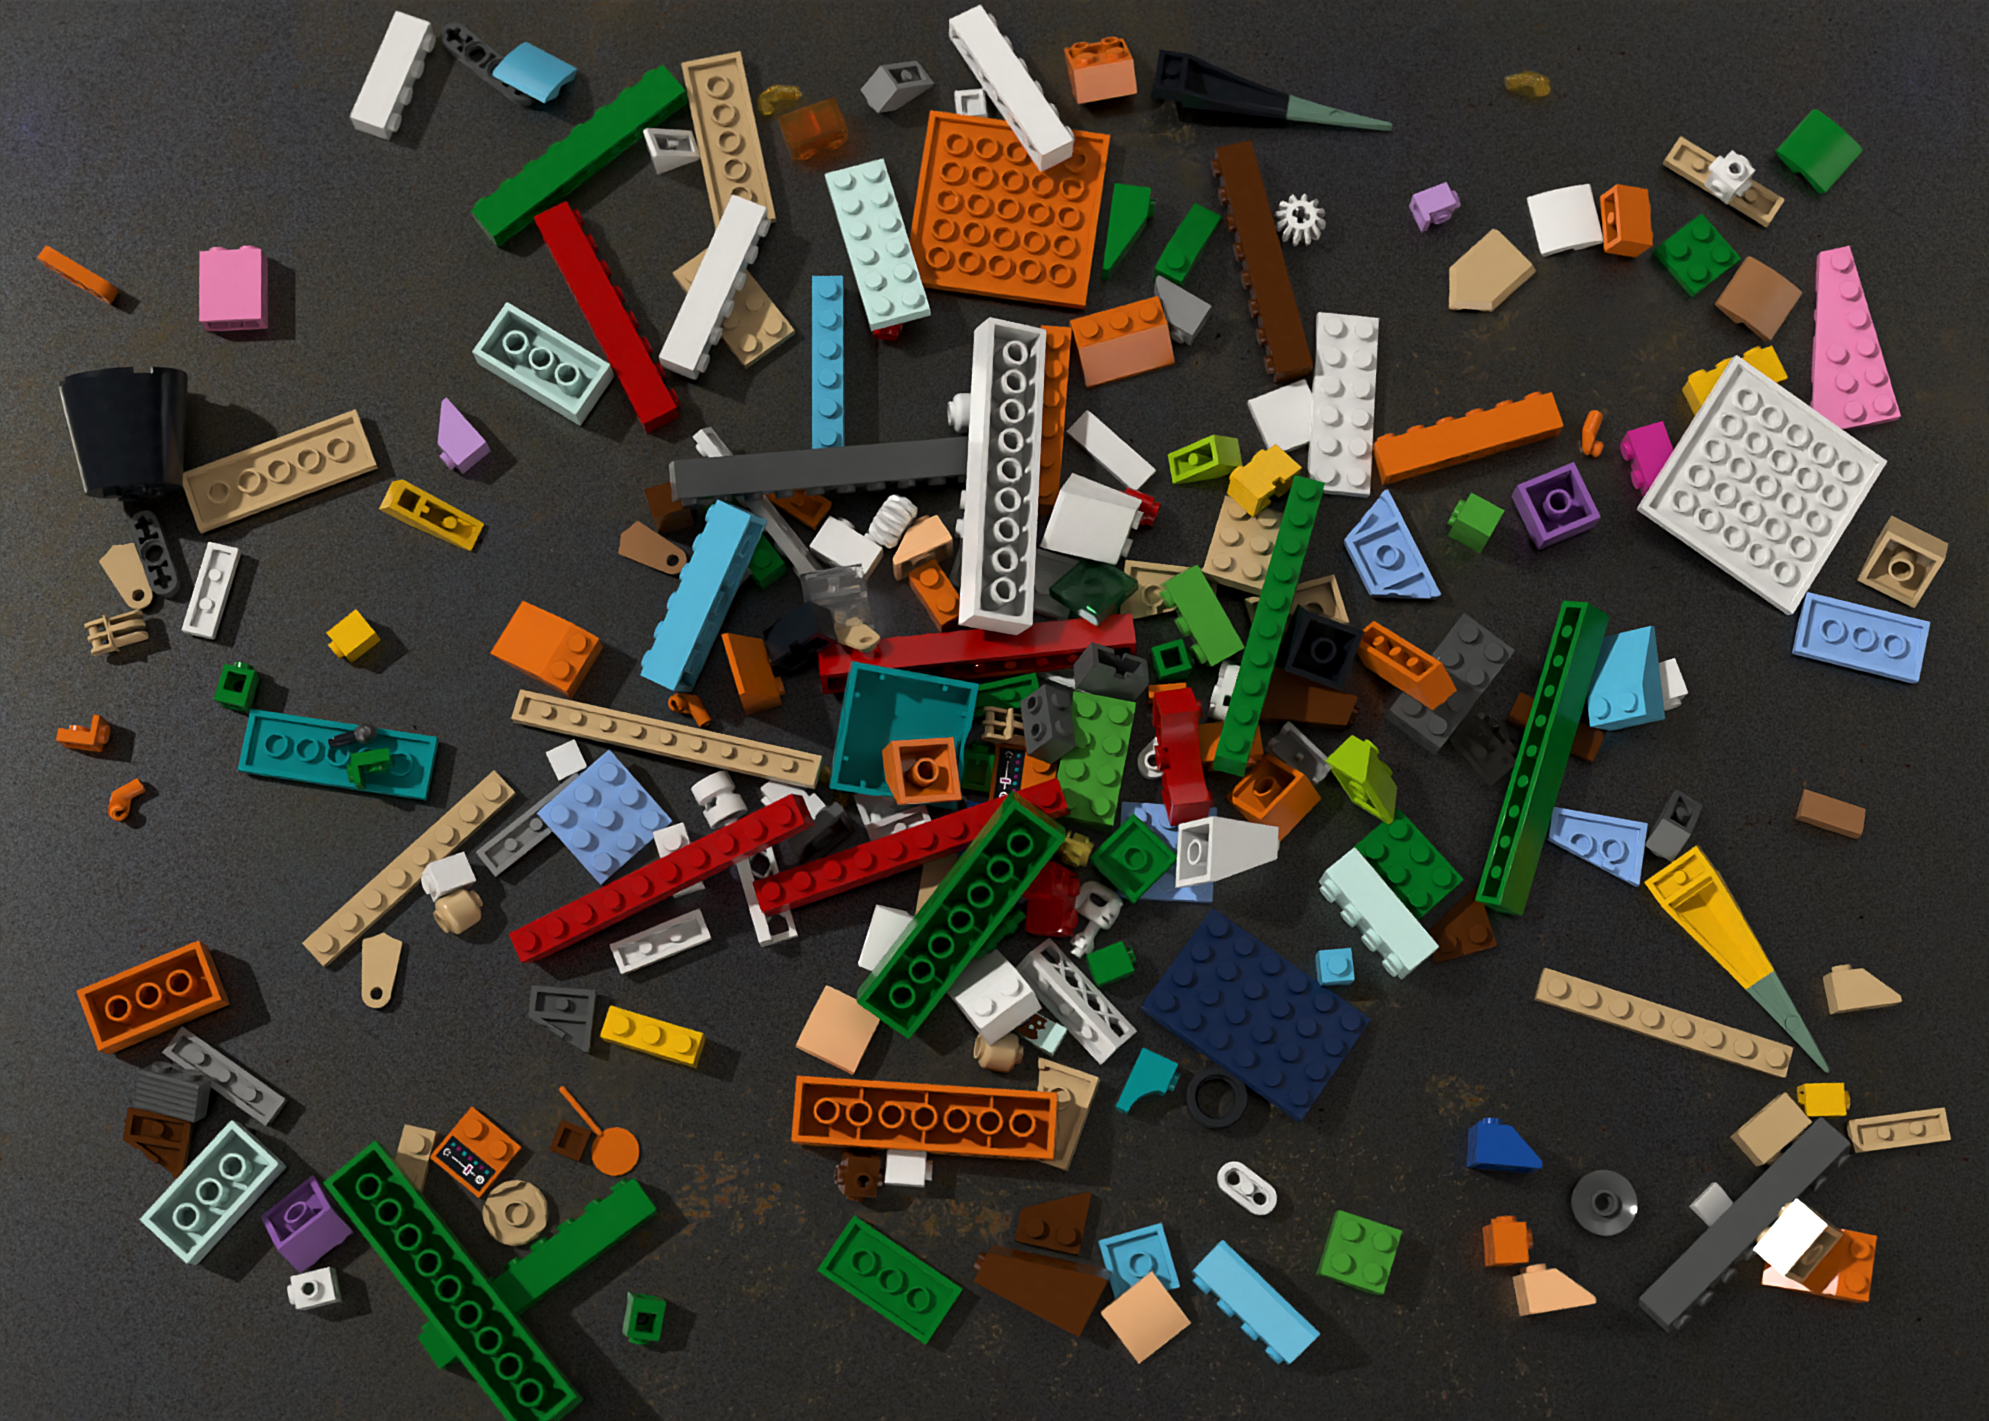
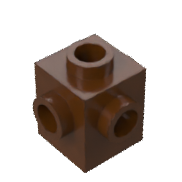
M843 1149L841 1165H837L835 1168V1185H838V1189L844 1195H847V1199L852 1201H866V1197L876 1198L877 1188H881L883 1184V1169L880 1168L881 1158L875 1152Z

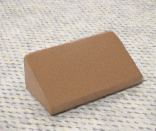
M1804 789L1795 820L1858 839L1863 833L1866 809Z

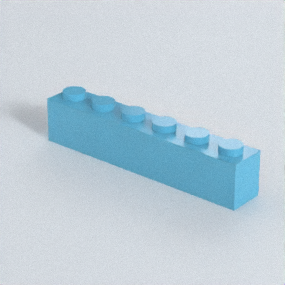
M812 276V449L845 446L843 276Z

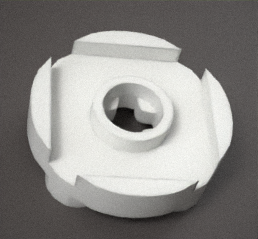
M1224 659L1222 661L1219 679L1212 693L1207 717L1219 722L1225 721L1241 662L1232 659Z

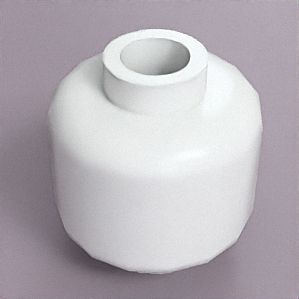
M971 393L956 394L953 401L948 402L949 426H954L957 433H969Z

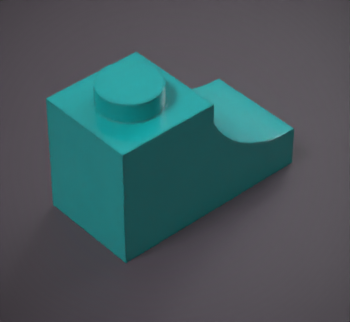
M1142 1048L1115 1110L1127 1115L1130 1108L1141 1098L1152 1094L1164 1096L1167 1089L1173 1092L1181 1075L1175 1072L1178 1063Z

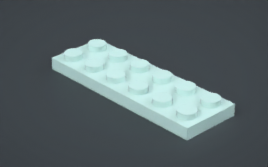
M884 159L826 173V183L871 331L930 316V307Z

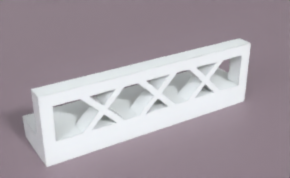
M737 818L724 821L725 826L737 821ZM772 846L766 849L767 853L764 851L758 853L768 858L770 862V867L764 876L752 871L751 863L756 854L736 864L761 947L798 936L791 910L778 914L787 920L790 931L771 936L768 924L773 916L766 918L761 912L752 884L755 881L754 877L762 879L770 876L772 872L773 875L779 873Z
M1050 938L1028 953L1015 968L1031 987L1037 998L1100 1065L1108 1060L1121 1045L1137 1032ZM1046 950L1055 960V964L1049 963L1041 953ZM1065 976L1071 977L1077 983V987L1071 986L1066 981ZM1087 999L1094 1001L1098 1005L1099 1011L1093 1010L1089 1006ZM1110 1023L1115 1024L1124 1033L1120 1038L1110 1028Z

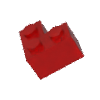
M1056 862L1046 863L1021 895L1028 899L1026 932L1037 937H1073V929L1076 928L1078 923V914L1075 910L1076 897L1080 893V881L1077 873Z

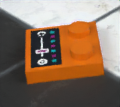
M996 745L988 801L1010 794L1012 790L1016 792L1056 778L1058 760L1049 764L1027 756L1025 746Z
M471 1106L432 1153L430 1158L481 1199L523 1148Z

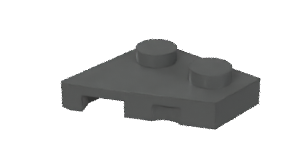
M532 985L528 1017L581 1051L591 1053L597 991Z

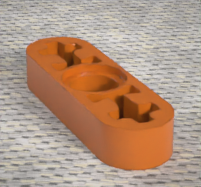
M45 245L37 256V260L45 267L107 304L111 305L119 293V290L111 283L49 246Z

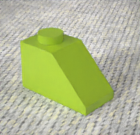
M1211 435L1168 454L1173 484L1220 478L1232 473L1238 466H1243L1238 438Z

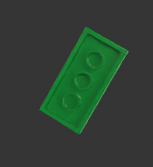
M856 1216L852 1217L817 1269L825 1277L925 1345H927L963 1290Z

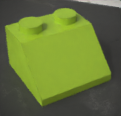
M1351 735L1325 761L1351 801L1389 825L1394 821L1398 788L1390 777L1393 775V772L1383 761L1379 760L1377 757L1379 750L1372 742L1367 739L1363 742Z

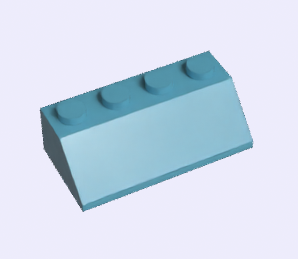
M1223 1240L1193 1269L1192 1273L1196 1276L1193 1279L1195 1285L1205 1294L1211 1291L1220 1300L1217 1306L1230 1318L1235 1314L1244 1323L1241 1329L1252 1340L1255 1341L1259 1337L1268 1346L1265 1352L1277 1364H1280L1282 1361L1287 1365L1290 1364L1320 1335L1308 1321Z

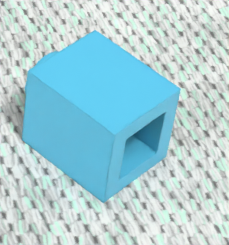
M1351 948L1318 951L1315 960L1320 986H1347L1353 983L1355 978Z

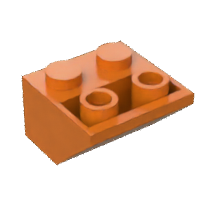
M1107 37L1098 43L1078 42L1070 48H1064L1072 91L1077 104L1137 94L1134 62L1123 38Z

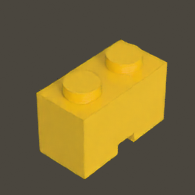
M1274 444L1266 451L1260 450L1250 463L1244 467L1242 465L1238 466L1231 473L1227 494L1254 517L1271 504L1269 499L1275 494L1280 498L1291 490L1294 476L1300 475L1302 467L1278 445Z

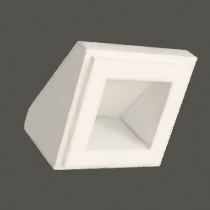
M1715 1182L1710 1184L1689 1207L1711 1227L1734 1203Z

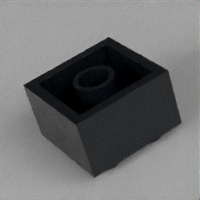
M1297 604L1280 647L1276 664L1285 671L1341 690L1364 631L1352 623Z

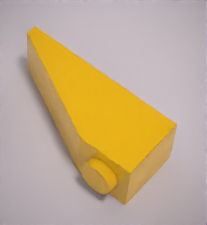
M403 479L391 483L379 510L407 525L467 551L472 550L484 525L483 522Z

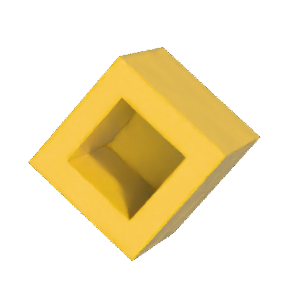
M356 609L326 632L332 639L328 646L339 659L346 656L351 664L381 641L379 636Z
M1808 1083L1797 1087L1798 1107L1809 1119H1819L1820 1117L1823 1119H1838L1846 1116V1110L1850 1108V1096L1848 1091H1844V1083Z

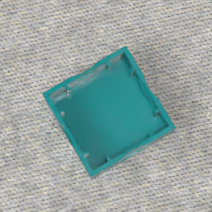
M850 661L828 787L854 793L894 798L886 783L882 750L891 741L953 737L961 787L964 770V746L972 726L979 684ZM958 801L921 804L956 810Z

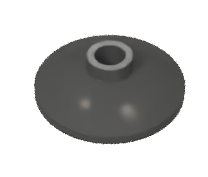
M1610 1170L1590 1172L1578 1181L1572 1193L1571 1204L1576 1220L1584 1229L1600 1236L1618 1234L1625 1230L1635 1218L1637 1212L1635 1190L1630 1182L1617 1172ZM1600 1197L1606 1199L1608 1203L1605 1210H1601L1597 1206V1200Z

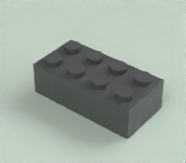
M1464 613L1431 655L1443 663L1457 691L1434 710L1403 691L1389 709L1385 719L1436 756L1509 661L1515 650Z

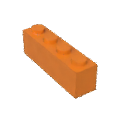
M1375 621L1363 629L1364 634L1357 653L1364 666L1432 710L1443 704L1447 698L1457 691L1443 663Z

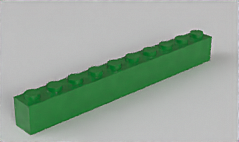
M1297 475L1294 476L1216 749L1213 769L1241 777L1245 775L1325 486L1324 482Z
M1563 601L1479 884L1475 901L1497 912L1523 916L1610 618V615L1588 602Z

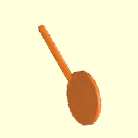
M561 1086L559 1091L597 1135L591 1148L592 1161L596 1168L610 1176L624 1175L631 1171L636 1165L640 1154L639 1144L635 1136L626 1129L618 1127L602 1131L568 1090Z

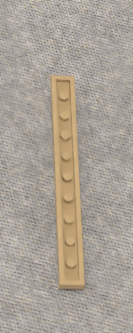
M521 689L511 717L513 722L811 789L816 788L824 760L821 755Z

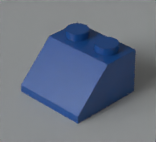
M1483 1118V1121H1478L1477 1124L1469 1128L1466 1168L1533 1173L1542 1169V1160L1512 1126L1502 1125V1119Z

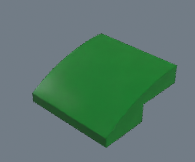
M1812 109L1776 149L1775 153L1793 173L1801 172L1816 191L1821 194L1827 192L1863 149L1833 120L1819 110Z

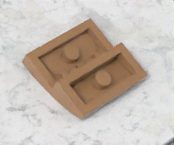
M1749 256L1746 257L1715 305L1736 324L1743 322L1765 342L1773 338L1803 292L1782 275Z

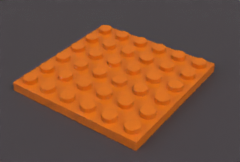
M930 110L909 240L923 287L1085 310L1110 135L1071 130L1075 138L1072 157L1040 172L1005 120Z

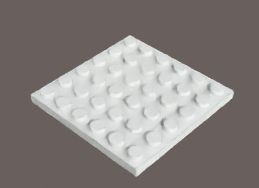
M1736 355L1730 360L1636 510L1782 612L1791 615L1808 591L1887 461Z

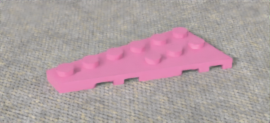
M1850 246L1820 252L1817 256L1816 270L1817 301L1814 313V321L1816 323L1815 336L1813 337L1811 378L1813 388L1810 407L1844 431L1896 421L1901 417Z

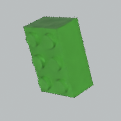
M1198 564L1189 567L1160 584L1163 590L1159 592V595L1167 609L1174 608L1179 617L1174 620L1183 637L1189 635L1194 645L1190 647V650L1199 664L1205 663L1206 666L1212 667L1245 648Z

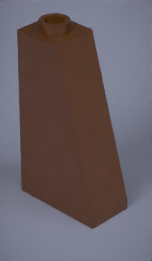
M1275 664L1259 724L1284 726L1289 721L1297 728L1344 732L1347 724L1353 726L1360 708L1356 707L1355 703L1358 697L1290 673Z
M992 1245L987 1254L981 1251L973 1267L974 1270L978 1271L973 1282L1079 1337L1112 1271L1106 1268Z

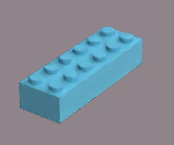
M717 500L716 504H712L706 513L705 521L707 524L702 534L700 533L693 543L692 550L694 554L690 563L687 562L681 570L679 588L677 592L671 594L667 602L668 613L664 621H660L654 632L656 640L653 647L645 653L641 662V667H643L641 676L673 691H693L768 521L746 509L721 500Z

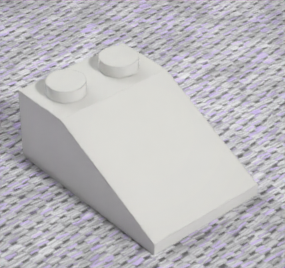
M997 949L991 954H985L980 960L974 956L947 990L949 996L989 1046L1042 1009L1031 987Z

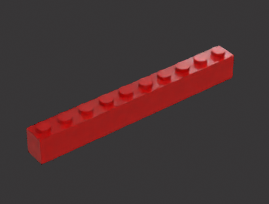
M1132 613L1060 621L1051 620L1048 622L1032 623L1031 627L1018 635L973 629L934 634L926 633L905 637L896 636L881 639L875 650L865 653L859 652L858 649L848 645L834 643L821 653H818L823 694L845 692L850 661L956 680H968L1074 669L1073 665L1091 642L1114 649V654L1123 656L1124 653L1137 656Z
M1058 777L1016 791V793L1053 820L1071 814ZM1009 794L754 881L752 884L761 912L767 917H771L964 851Z
M790 794L509 933V936L520 962L536 963L814 826L815 823L803 796Z

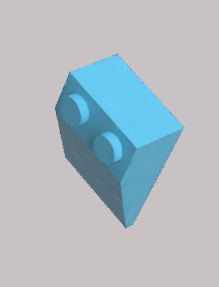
M1654 626L1603 638L1587 693L1590 727L1613 731L1665 719Z

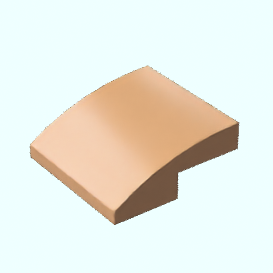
M826 985L797 1041L796 1048L854 1075L881 1020L859 1005L857 999Z
M1152 1271L1099 1311L1139 1364L1190 1324L1188 1318Z

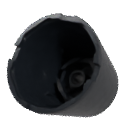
M118 367L81 372L67 376L65 381L58 382L85 495L104 499L118 498L119 502H129L143 496L149 498L166 496V493L182 488L188 375L185 371L167 367H151V373H134V367Z

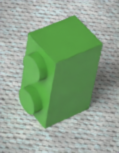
M1471 492L1467 501L1460 499L1447 523L1452 526L1448 536L1481 554L1505 510Z

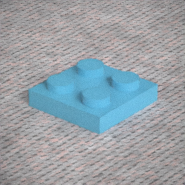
M1162 1223L1098 1241L1105 1267L1112 1271L1109 1281L1114 1299L1150 1271L1155 1274L1167 1291L1180 1287Z

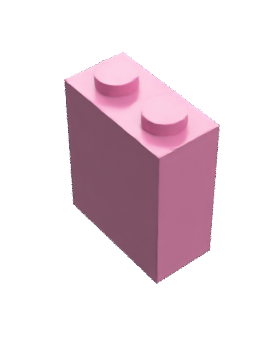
M248 245L242 246L237 250L213 247L209 251H199V322L207 332L268 329V259L261 248Z

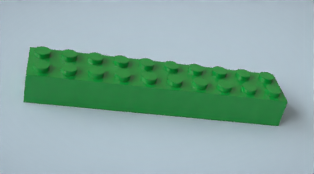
M374 1140L323 1182L507 1421H559L584 1400L383 1144Z

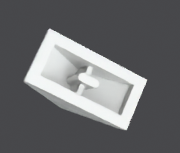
M646 128L643 131L657 174L689 164L701 158L693 133L690 130Z

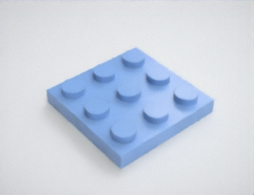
M610 750L606 751L537 812L538 816L600 885L654 838V831L664 829L672 822L669 816Z
M1121 803L1120 826L1134 813L1177 855L1179 826H1170L1164 804ZM1209 808L1208 817H1217V808ZM1176 862L1140 898L1144 900L1212 904L1213 882L1185 888H1175ZM1117 889L1116 893L1120 898H1127Z

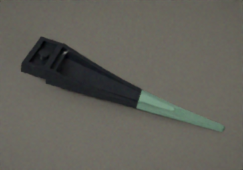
M1162 49L1159 51L1152 92L1153 98L1182 102L1181 107L1382 131H1391L1392 124L1389 122L1337 110L1280 92L1233 74L1191 54Z

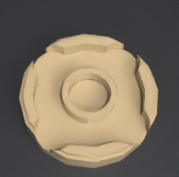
M520 1180L504 1182L494 1188L483 1208L484 1225L490 1235L502 1244L511 1246L526 1245L537 1239L546 1228L549 1218L548 1202L541 1190L531 1183Z

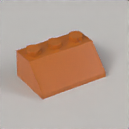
M1159 296L1073 319L1069 322V327H1072L1071 342L1086 389L1175 364L1168 324Z

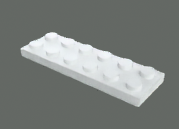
M1318 312L1316 315L1311 434L1307 478L1324 482L1323 494L1368 498L1370 495L1379 318Z

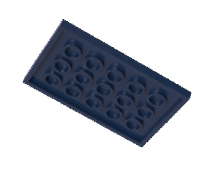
M1214 908L1207 914L1140 1007L1141 1011L1299 1123L1371 1020L1324 986H1320L1319 982Z

